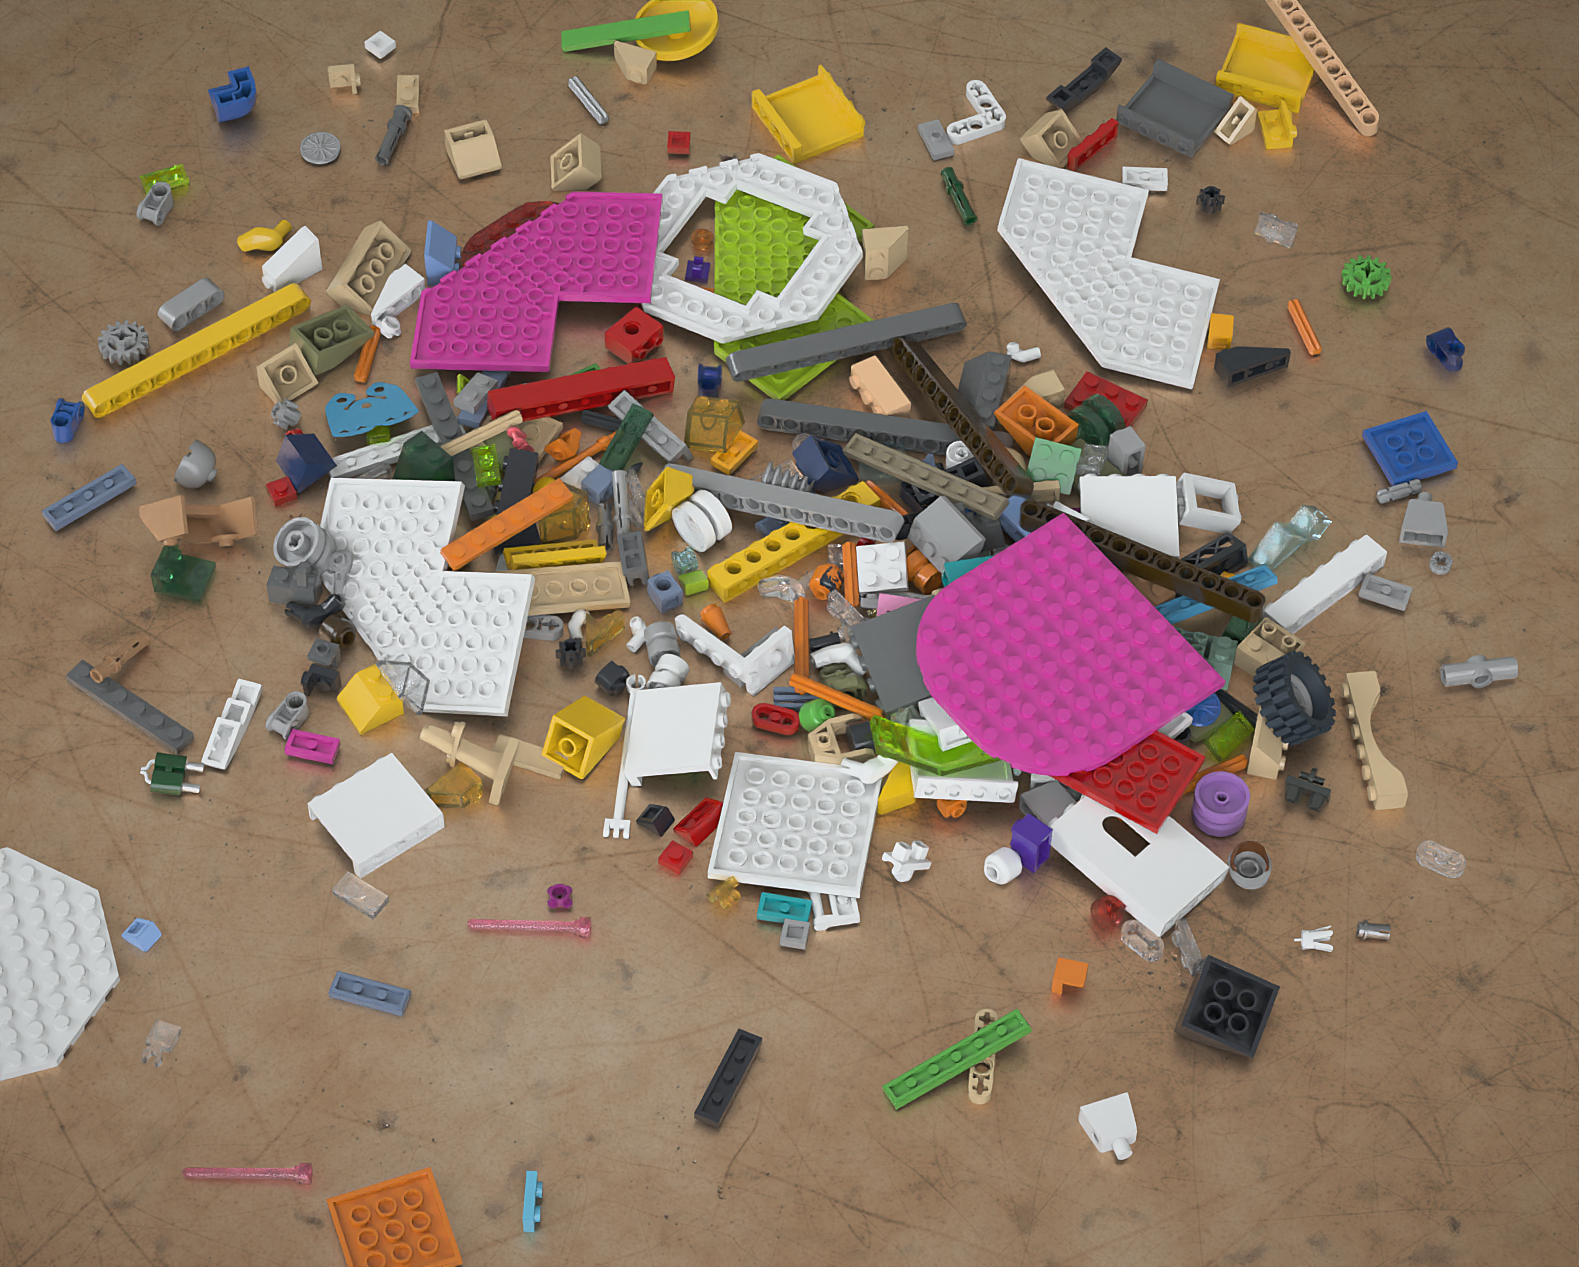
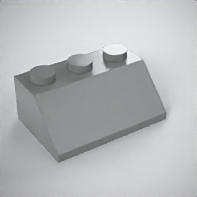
M940 496L915 517L907 537L941 574L943 564L946 562L978 558L986 540L945 496Z

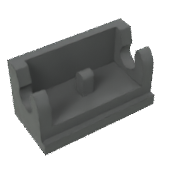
M641 530L617 535L623 576H626L630 586H634L633 579L641 578L643 585H647V579H650Z

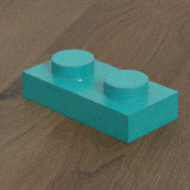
M762 892L757 919L784 923L785 918L809 922L812 900Z

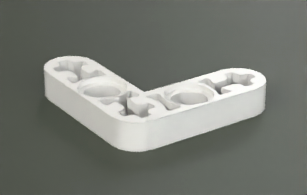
M972 80L968 82L966 87V97L978 114L954 122L947 127V137L951 144H962L1000 131L1005 127V112L985 83L980 80ZM989 103L991 107L984 108L981 104ZM974 124H978L982 128L973 129L971 128V126Z

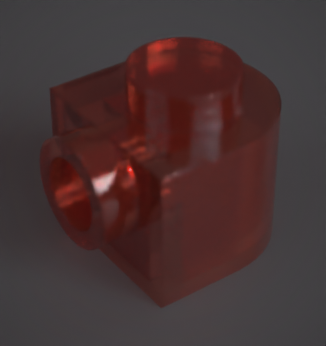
M1106 895L1092 903L1090 912L1092 918L1106 929L1111 926L1116 927L1124 917L1122 912L1127 906L1115 896Z

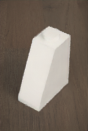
M306 226L302 227L262 266V281L266 288H271L276 292L289 284H298L322 270L318 238Z

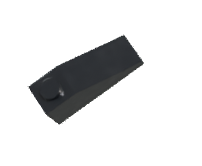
M1236 346L1216 353L1214 369L1226 388L1288 367L1291 351L1289 348Z
M975 457L944 470L980 487H990L986 474ZM911 485L920 505L932 504L939 498V496Z

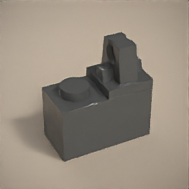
M963 502L954 504L965 518L986 538L981 552L1006 547L1000 517L997 521H994L981 514L974 515L973 511L966 513Z
M300 561L299 567H296V569L273 565L266 584L269 602L284 605L294 601L305 608H309L319 604L323 593L320 571L312 570L310 563Z

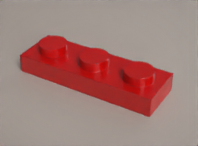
M1111 118L1106 123H1102L1094 133L1087 135L1077 147L1071 148L1067 155V169L1073 172L1077 171L1116 139L1119 122Z

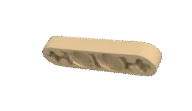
M991 1009L980 1010L975 1017L974 1033L984 1027V1019H989V1024L998 1020L997 1013ZM995 1053L979 1062L989 1066L990 1069L987 1072H978L975 1069L977 1064L970 1067L968 1098L974 1104H985L991 1098ZM978 1081H983L982 1095L977 1094Z

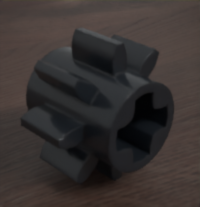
M1214 186L1200 189L1196 204L1201 205L1200 211L1208 214L1215 213L1217 210L1221 211L1225 201V196L1220 195L1221 189Z
M569 638L563 642L560 641L559 649L555 650L556 658L560 659L561 667L566 666L573 669L578 665H583V658L586 657V648H582L581 640L577 641Z

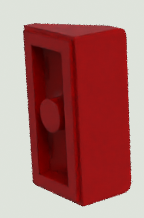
M705 797L673 828L674 832L691 845L697 847L718 827L723 802Z

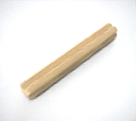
M514 410L435 449L436 455L440 460H445L522 423V415L518 410Z

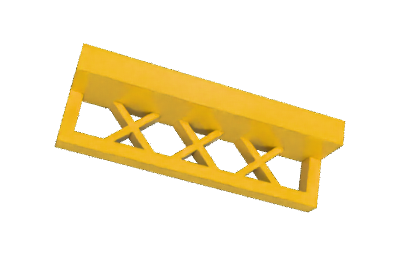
M596 539L504 548L503 550L508 570L603 563L607 554L605 547L598 546Z

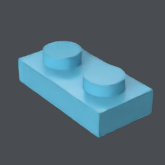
M526 1171L522 1219L524 1232H535V1222L541 1221V1206H537V1198H542L543 1181H538L537 1171Z

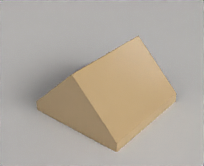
M296 343L256 366L260 388L275 403L278 401L283 403L284 399L291 401L318 384Z

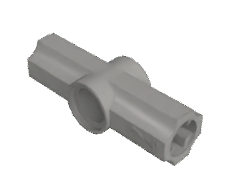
M1476 655L1470 657L1466 662L1441 665V681L1445 686L1471 684L1473 687L1481 688L1489 685L1492 681L1517 678L1518 664L1513 656L1487 659L1483 655Z

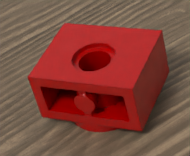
M638 307L632 309L604 333L605 348L628 364L642 361L651 350L659 347L664 340L663 325Z

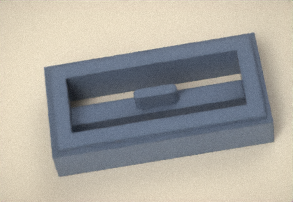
M774 687V705L791 709L795 712L800 711L804 704L803 702L819 698L809 693L800 695V693L795 692L794 687Z

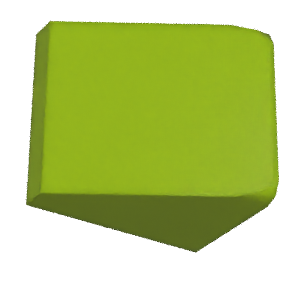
M701 569L678 576L685 596L709 590L708 579Z

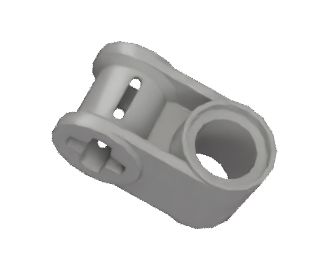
M157 182L151 187L137 208L136 215L138 219L153 221L158 226L164 222L165 217L174 205L170 185L166 182Z
M299 691L289 693L277 709L269 715L266 721V729L278 732L283 735V739L288 741L291 730H298L310 715L305 694Z

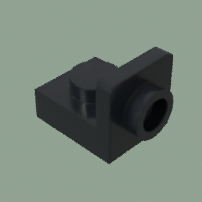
M314 663L311 664L308 671L303 673L301 678V685L306 696H310L315 686L321 690H330L338 693L342 686L339 671Z

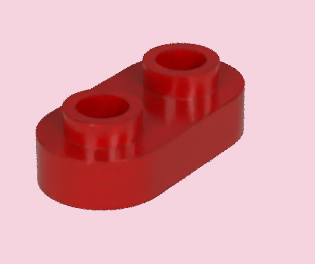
M759 703L752 709V723L760 729L783 735H792L800 728L799 715L794 710L768 703Z

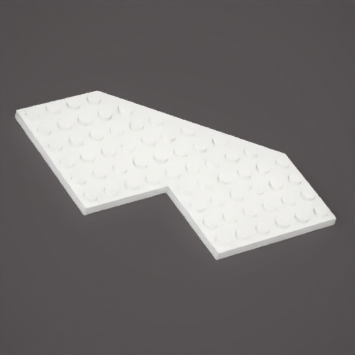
M1018 158L997 229L1003 239L1101 367L1193 389L1220 279L1131 257L1149 190Z
M331 478L320 527L329 532L335 539L336 551L346 550L352 556L353 565L350 573L345 575L343 596L341 598L345 601L346 606L342 610L349 620L352 621L382 666L390 674L400 691L408 699L410 705L417 712L508 716L535 577L532 574L447 571L448 563L440 554V550L454 540L465 488L462 482ZM329 568L321 575V580L332 595L335 572Z

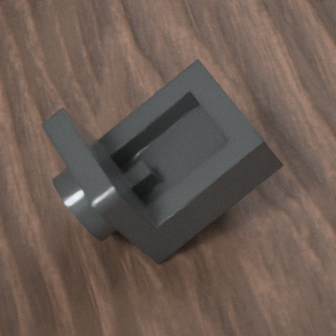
M318 638L314 641L307 655L309 661L338 669L342 662L339 645Z

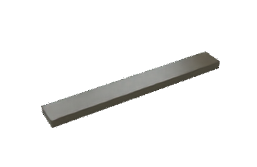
M857 433L842 450L845 456L939 497L945 496L953 503L963 502L965 508L994 521H997L1010 504L1008 498Z

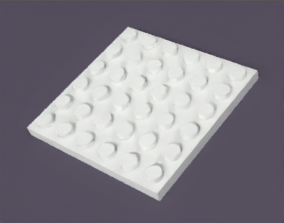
M735 752L707 872L708 878L860 898L883 777L875 783L865 784L858 777L842 774L840 767L845 768L846 766Z

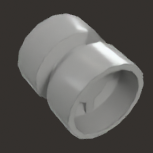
M661 621L646 627L644 637L648 647L649 662L652 666L656 667L660 657L664 654H673L681 658L679 645L676 643L675 626L672 623Z

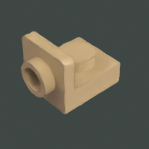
M354 64L328 66L330 88L352 86L353 94H357L356 86H361L360 74L359 72L355 73Z

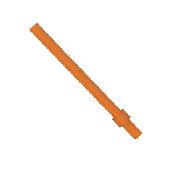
M621 428L609 436L604 435L596 440L594 445L536 478L535 484L543 477L555 479L574 468L586 457H592L600 451H607L612 448V444L626 437L625 431Z

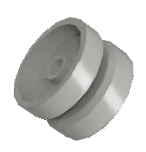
M306 517L294 518L284 524L278 531L273 545L274 556L286 568L296 569V567H299L300 561L308 562L312 570L320 571V575L330 568V557L337 550L335 539L332 535Z

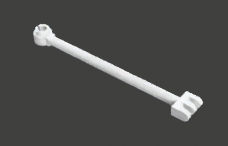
M635 674L629 676L626 681V689L630 694L614 817L613 819L605 818L603 837H609L610 829H614V838H619L620 829L624 830V839H629L631 822L630 820H623L629 781L624 774L636 692L637 690L646 689V680L641 675L638 676V687L640 688H633L636 686Z

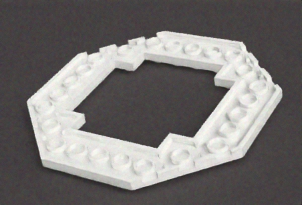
M760 153L750 155L749 159L738 161L736 158L720 162V166L707 169V166L691 169L688 174L676 176V173L667 175L654 192L663 195L651 303L641 304L644 312L720 343H727L818 320L863 258V251L858 243L852 222H850L848 217V211L839 193L837 183ZM737 189L811 217L804 226L803 233L819 240L778 298L757 290L746 306L672 277L671 275L679 266V259L664 253L705 197L726 204Z

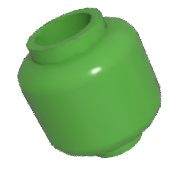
M822 698L804 703L799 711L800 723L808 732H812L828 719L836 717L833 705Z

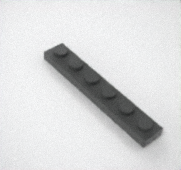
M83 659L66 675L69 683L178 755L194 739L191 731L110 677H106L101 683L95 682L90 676V671L95 667Z

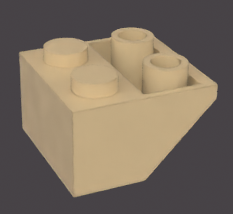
M487 119L444 130L446 151L459 180L502 169L494 135Z
M1265 617L1237 646L1234 665L1254 677L1257 675L1255 673L1256 669L1260 668L1261 665L1292 651L1302 652L1306 643Z

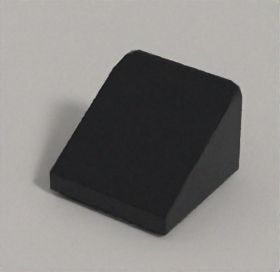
M649 804L637 818L636 823L658 836H663L673 824L675 818L668 807Z

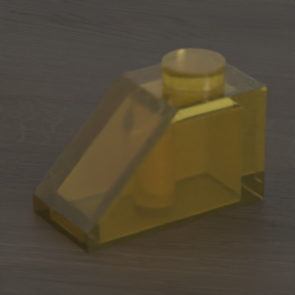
M460 762L424 791L437 807L465 808L470 803L479 800L483 794L482 779L467 765Z

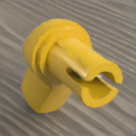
M283 219L279 221L273 230L255 227L238 236L237 243L244 252L255 249L273 251L282 246L283 238L292 230V226L287 220Z

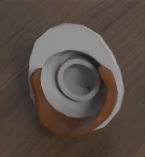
M1241 842L1229 854L1227 861L1232 879L1244 889H1259L1267 883L1270 877L1271 859L1264 846L1258 842Z

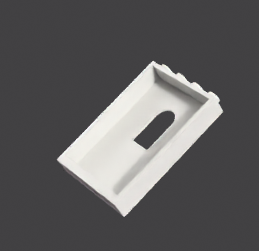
M1082 795L1078 803H1071L1059 819L1055 817L1047 825L1053 829L1051 846L1158 938L1224 881L1229 870L1227 864L1170 816L1159 832L1155 834L1091 798ZM1110 816L1121 818L1146 839L1150 845L1136 857L1133 856L1103 829V820Z

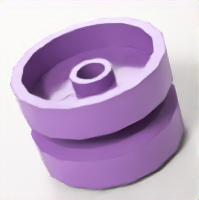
M1219 771L1203 776L1195 788L1191 810L1193 822L1206 834L1216 837L1230 836L1238 832L1245 824L1250 800L1248 786L1233 773Z

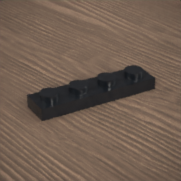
M738 1028L694 1112L695 1119L719 1128L762 1045V1037Z

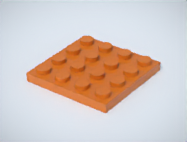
M431 1167L326 1199L347 1267H455L463 1264Z

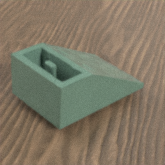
M1174 627L1225 680L1224 687L1221 689L1228 691L1238 641L1231 640L1228 637H1215L1203 632H1190Z

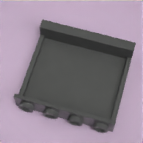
M1157 59L1153 66V74L1125 107L1120 104L1118 105L1116 120L1123 126L1193 158L1232 108L1234 94Z
M935 595L851 626L854 634L850 636L854 650L860 649L862 654L858 658L863 671L868 670L871 677L867 679L868 685L872 693L877 692L879 699L875 701L876 705L885 713L888 721L891 720L890 714L932 697L923 682L919 665H917L916 638L922 616Z

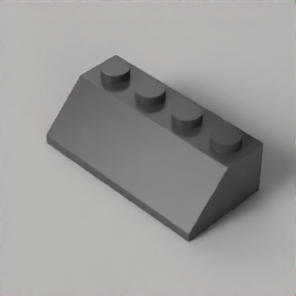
M988 351L964 363L958 390L988 427L996 431L998 419L995 417L994 412L1003 404L1010 376L1012 355Z

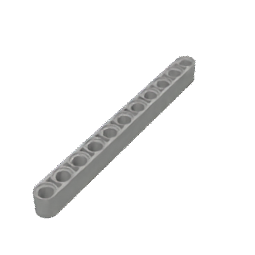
M672 463L666 464L663 468L664 470L668 466L693 475V494L699 490H706L714 495L725 508L887 543H891L896 539L904 524L902 515L893 510Z

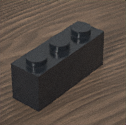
M510 448L509 456H504L502 469L506 471L504 478L499 480L498 492H501L500 500H495L494 514H500L532 494L539 466V453Z

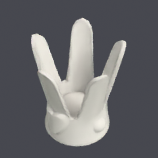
M1331 925L1315 930H1301V938L1294 939V941H1301L1302 950L1317 949L1332 952V945L1319 943L1330 940L1333 931L1322 930L1330 928Z

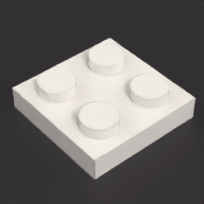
M904 541L856 547L860 595L909 590L906 544Z

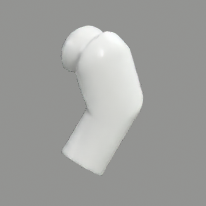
M1010 342L1006 346L1008 350L1006 352L1007 355H1012L1011 358L1019 362L1025 363L1041 358V352L1038 347L1021 350L1016 342Z

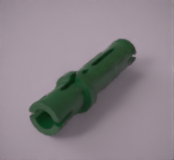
M952 167L944 168L940 175L946 184L947 194L952 197L964 224L967 226L974 224L977 221V216L963 191V183L958 180Z

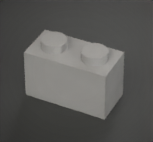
M1131 426L1119 429L1110 435L1107 461L1125 476L1142 474L1146 446Z

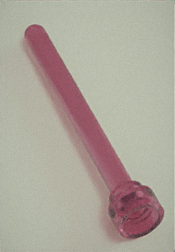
M580 917V919H575L574 922L470 919L467 922V926L470 929L574 932V935H579L582 938L591 937V917Z
M300 1163L295 1165L294 1168L187 1167L183 1169L182 1175L185 1178L294 1179V1182H299L300 1185H311L313 1169L312 1163Z

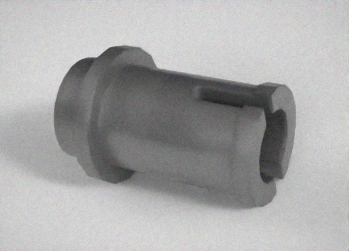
M1364 919L1363 922H1358L1356 933L1357 937H1361L1362 940L1373 938L1388 941L1390 934L1380 933L1379 931H1390L1391 929L1390 924L1369 923Z

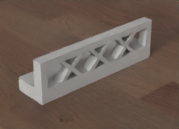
M625 390L608 405L611 412L669 463L674 464L681 456L688 462L693 458L687 445Z

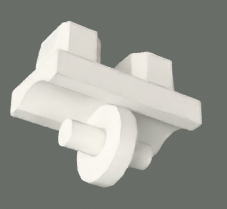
M919 840L913 841L911 846L904 842H896L893 852H884L882 860L890 861L894 864L892 874L900 882L909 881L914 870L929 869L932 863L925 858L929 847Z

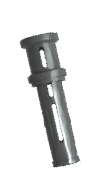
M396 105L393 109L394 115L387 123V133L375 157L376 162L381 165L389 163L400 135L404 134L407 129V121L412 118L413 113L411 109L405 105Z

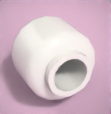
M1008 847L996 850L985 859V875L996 884H1006L1016 878L1022 871L1019 854Z

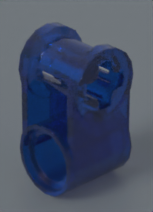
M1446 327L1426 336L1428 349L1446 370L1458 371L1462 368V356L1465 353V346L1455 336L1451 328Z
M699 363L698 402L704 407H713L719 401L720 385L722 384V365L719 364L717 367L703 366V364Z

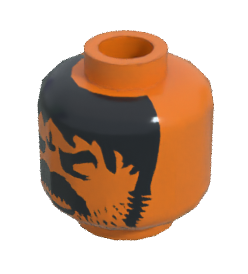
M834 564L820 565L815 569L810 579V590L820 600L834 599L844 583V576L840 568Z

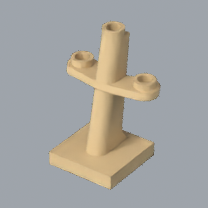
M462 721L460 723L455 722L452 733L431 724L429 726L424 725L420 740L447 754L445 762L450 763L449 766L454 768L457 760L494 780L489 803L498 806L514 765L513 762L519 740L510 737L504 751L492 752L462 739L466 723Z

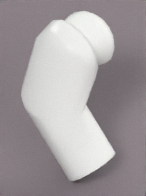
M579 609L574 612L568 623L571 639L584 641L581 626L582 624H587L591 619L588 611Z
M638 616L633 617L629 621L633 637L626 646L631 652H636L645 642L644 630L646 629V624Z

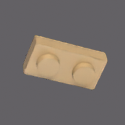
M397 75L396 105H405L411 109L412 113H419V75Z

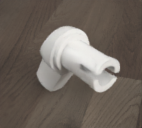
M851 643L827 646L810 654V659L815 669L833 663L841 662L843 664L845 662L860 677L866 672L862 670L858 659L860 656L855 652L856 650H854Z
M888 745L876 758L870 759L865 763L844 758L841 765L846 767H840V772L858 777L862 783L872 784L887 775L903 755L896 748Z

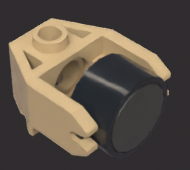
M852 713L830 718L808 734V753L812 762L841 765L843 759L848 758L865 763L870 759H874L873 756L876 755L877 748L872 726L868 719L862 720L860 714ZM846 733L850 752L841 754L835 735Z

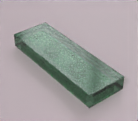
M632 403L598 464L613 471L624 470L654 414Z

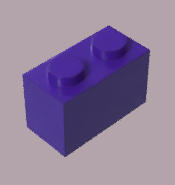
M1028 813L1022 820L1018 819L1012 826L1010 846L1012 850L1019 854L1022 866L1035 873L1050 857L1053 829Z

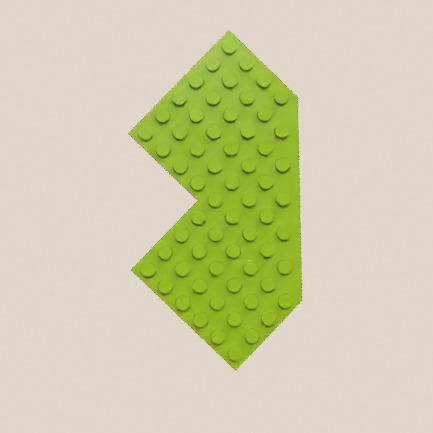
M779 154L773 158L778 161L789 164L791 166H794ZM738 189L726 204L715 201L714 293L745 306L757 290L778 298L819 242V240L803 233V228L811 217ZM844 203L859 243L862 241V229L875 228V225ZM837 293L818 320L727 343H720L714 340V354L726 362V357L736 351L874 320ZM836 360L754 378L749 381L772 399L785 401Z

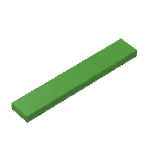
M687 10L561 31L563 52L610 45L614 44L615 41L629 42L691 31L690 13Z
M1015 1009L882 1086V1089L897 1110L1031 1033V1027L1020 1011Z

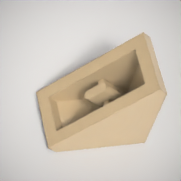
M1240 96L1214 132L1229 145L1234 144L1254 131L1257 109Z

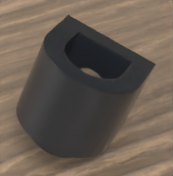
M610 661L599 671L595 678V683L608 695H618L625 689L626 679L630 674L624 666H618L615 662Z

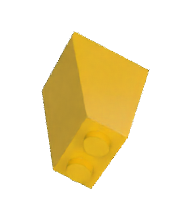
M584 695L553 715L542 755L563 766L564 770L583 779L618 741L625 718ZM556 752L562 753L569 758L566 760Z

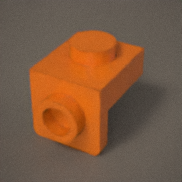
M573 428L560 435L559 439L545 445L544 451L557 461L562 462L576 455L582 433Z

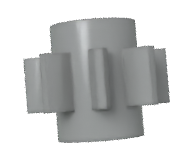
M284 399L283 403L278 401L271 411V417L275 419L273 423L287 430L288 425L294 427L301 415L300 411L296 410L298 405L287 399Z

